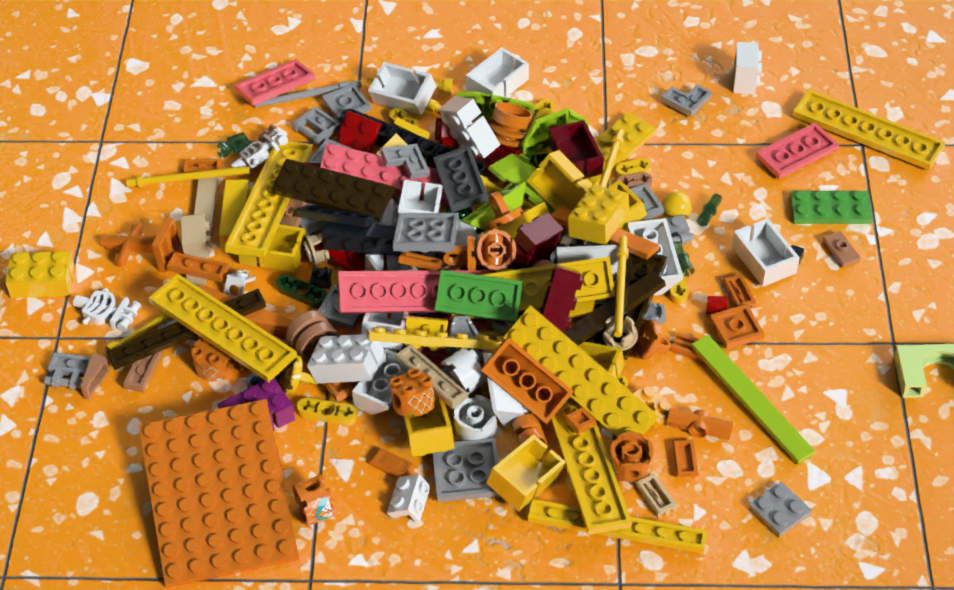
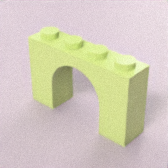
M954 344L897 345L894 363L902 398L924 396L927 385L923 371L924 367L931 364H944L954 369Z

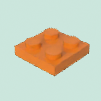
M748 304L710 314V321L726 349L764 339L765 333Z

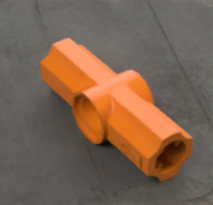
M672 407L670 408L667 426L688 430L694 437L703 438L709 435L730 440L734 423L733 421L712 417L708 411L702 409L690 412Z

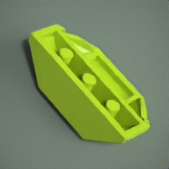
M569 108L538 118L532 122L521 144V154H540L550 150L549 128L585 120L589 128V121Z
M513 181L499 192L509 210L519 206L522 207L526 188L525 181ZM487 201L460 222L484 232L488 230L485 222L495 217L489 201Z

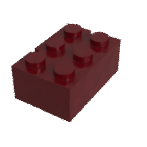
M585 120L549 128V146L552 152L559 150L587 178L603 173L604 157Z
M549 213L541 217L536 216L530 223H524L519 226L516 231L517 235L514 238L517 249L516 256L513 262L506 268L513 270L531 268L539 260H549L564 229Z
M554 264L549 281L552 282V285H548L540 313L564 333V330L568 331L570 327V310L574 311L577 298L575 294L576 290H581L583 278L578 270Z

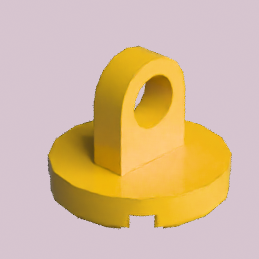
M299 355L295 356V359L280 373V387H283L282 390L288 396L295 392L299 382L317 385L312 374L302 372V358Z

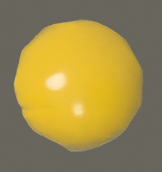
M681 191L668 193L661 203L667 216H689L692 211L688 195Z

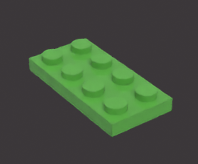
M791 191L790 193L794 224H872L873 218L868 191Z
M441 270L435 312L516 323L523 281Z

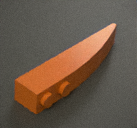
M202 284L198 286L222 303L235 298ZM261 309L244 316L269 334L280 339H286L287 329L293 321L266 309Z

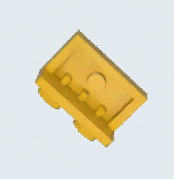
M406 316V333H414V330L427 331V335H435V332H447L448 319ZM411 344L416 349L421 348V346L429 347L430 350L435 351L446 348V346Z

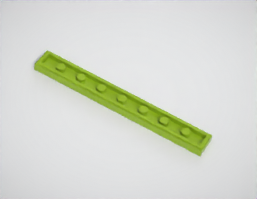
M709 335L692 343L691 348L797 465L814 455L815 450Z

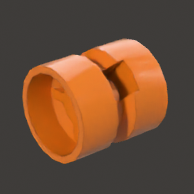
M524 414L513 421L512 428L519 446L533 434L547 445L540 421L535 414Z

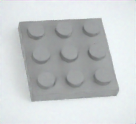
M399 213L393 241V251H420L424 253L429 251L444 253L454 251L459 213Z
M495 438L454 442L455 449L432 453L438 502L500 496L486 484L492 468L499 463Z

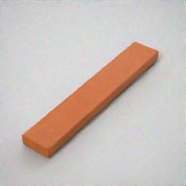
M561 205L550 215L558 224L569 228L568 217L573 210ZM620 228L615 231L607 243L609 245H617L618 248L619 237L624 235L627 237L629 253L646 260L659 250V244Z

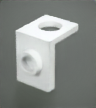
M242 270L228 274L224 293L233 296L230 294L229 289L231 285H236L239 293L233 297L236 298L243 295L245 284L255 281L256 276L249 275L248 272Z

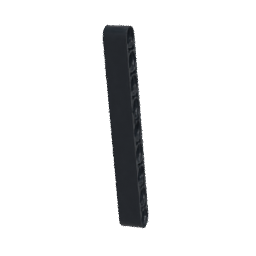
M346 109L341 113L342 123L347 110L381 123L374 143L377 146L383 147L395 134L407 145L417 144L423 158H426L427 166L437 169L433 157L454 151L452 148L354 109ZM474 158L480 175L486 177L485 163Z

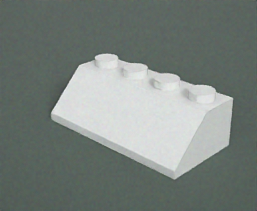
M666 218L627 223V232L659 244V250L654 254L667 256L668 262L661 277L665 280L666 286L656 292L654 296L664 294L683 280Z

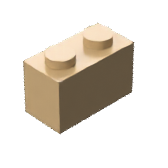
M205 214L181 216L184 254L196 257L209 255L208 247H212L208 233H211L210 221L205 219Z

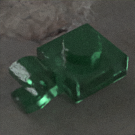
M244 132L227 138V142L217 145L220 150L218 155L221 158H226L232 151L234 154L240 153L251 144V141Z

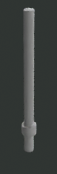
M361 80L347 83L343 81L337 85L280 95L255 105V108L328 94L351 84H355L359 88L362 87Z

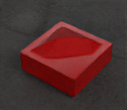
M707 296L706 314L727 310L728 296Z

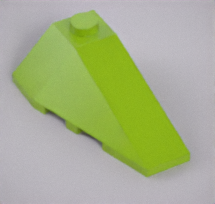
M477 91L456 93L457 97L474 99L480 109L481 114L472 121L477 120L480 116H484L486 120H494L492 113L495 104L498 102L521 106L532 113V119H535L532 102Z
M510 154L489 166L488 169L503 182L525 181L524 195L528 196L527 199L534 204L545 202L549 213L555 211L527 182V179L536 170L535 166L529 162L530 159L523 154H520V156Z

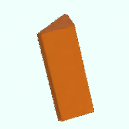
M509 337L492 351L481 371L546 424L574 392Z

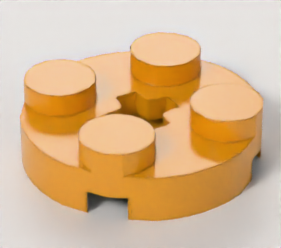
M646 386L644 389L636 390L633 394L660 416L652 426H655L654 428L662 426L668 419L671 408L670 403L659 393L655 392L652 387Z

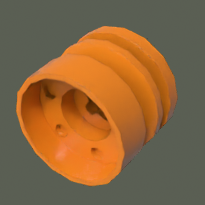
M496 103L492 113L494 120L489 123L491 130L500 144L510 147H521L527 133L525 129L529 128L532 119V113L515 104Z

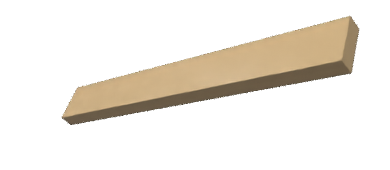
M218 177L198 179L194 215L205 214L206 221H210L211 233H208V236L210 235L211 240ZM208 247V254H209V255H207V256H199V257L205 258V259H209V258H210V249H211V247ZM186 275V279L196 286L200 284L206 286L207 279Z

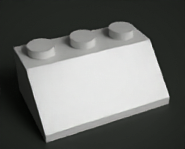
M617 245L557 247L558 264L610 257L614 283L617 278L618 259L616 258Z
M386 348L379 365H377L378 368L373 380L360 381L352 391L354 407L371 415L386 411L391 407L393 401L390 379L405 374L408 371L395 360V354L397 353Z
M483 353L484 363L491 353ZM487 376L493 412L503 426L511 425L517 417L530 412L528 408Z

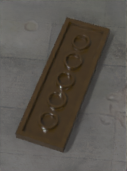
M286 159L271 190L273 194L329 209L374 215L375 221L380 222L392 197L394 187Z
M629 253L626 260L625 289L652 271L662 277L668 262L667 256L653 254L646 260ZM617 278L614 282L615 295L617 287ZM654 294L623 315V321H625L627 316L634 321L637 333H639ZM606 327L593 335L589 342L606 345L603 338ZM622 332L621 337L614 336V341L621 343L622 338L628 334ZM632 347L622 351L624 360L628 359Z

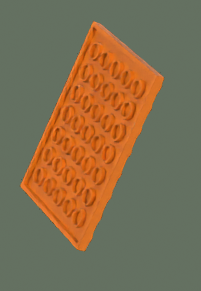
M267 399L139 425L166 588L299 560Z

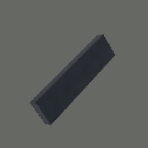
M309 205L296 210V217L361 227H367L375 223V216L370 214Z

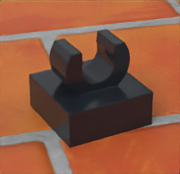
M314 266L309 283L319 288L330 289L332 269H328L327 266H324V268Z

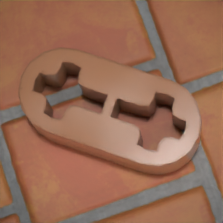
M647 172L621 175L617 179V181L620 179L623 183H626L629 189L647 183L649 188L652 187V176Z

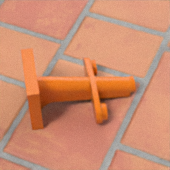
M170 217L165 218L156 236H142L143 225L142 223L132 225L128 236L104 235L102 237V246L108 250L120 251L115 257V263L119 267H124L127 264L130 252L152 253L155 256L159 272L164 273L168 271L166 261H169L174 253L173 248L181 246L174 218Z

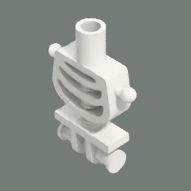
M273 129L270 135H263L266 139L264 144L260 141L251 143L239 153L241 157L230 165L232 168L246 166L254 168L269 157V148L272 147L279 151L278 146L287 144L288 138L282 131Z
M104 288L102 291H94L90 298L76 295L73 300V306L82 308L84 317L82 323L84 325H87L88 322L95 325H103L110 320L111 328L115 330L118 327L121 331L127 330V326L133 323V318H136L138 315L137 311L141 308V304L137 301H132L130 307L129 298L126 297L117 308L114 294L109 292L107 288Z

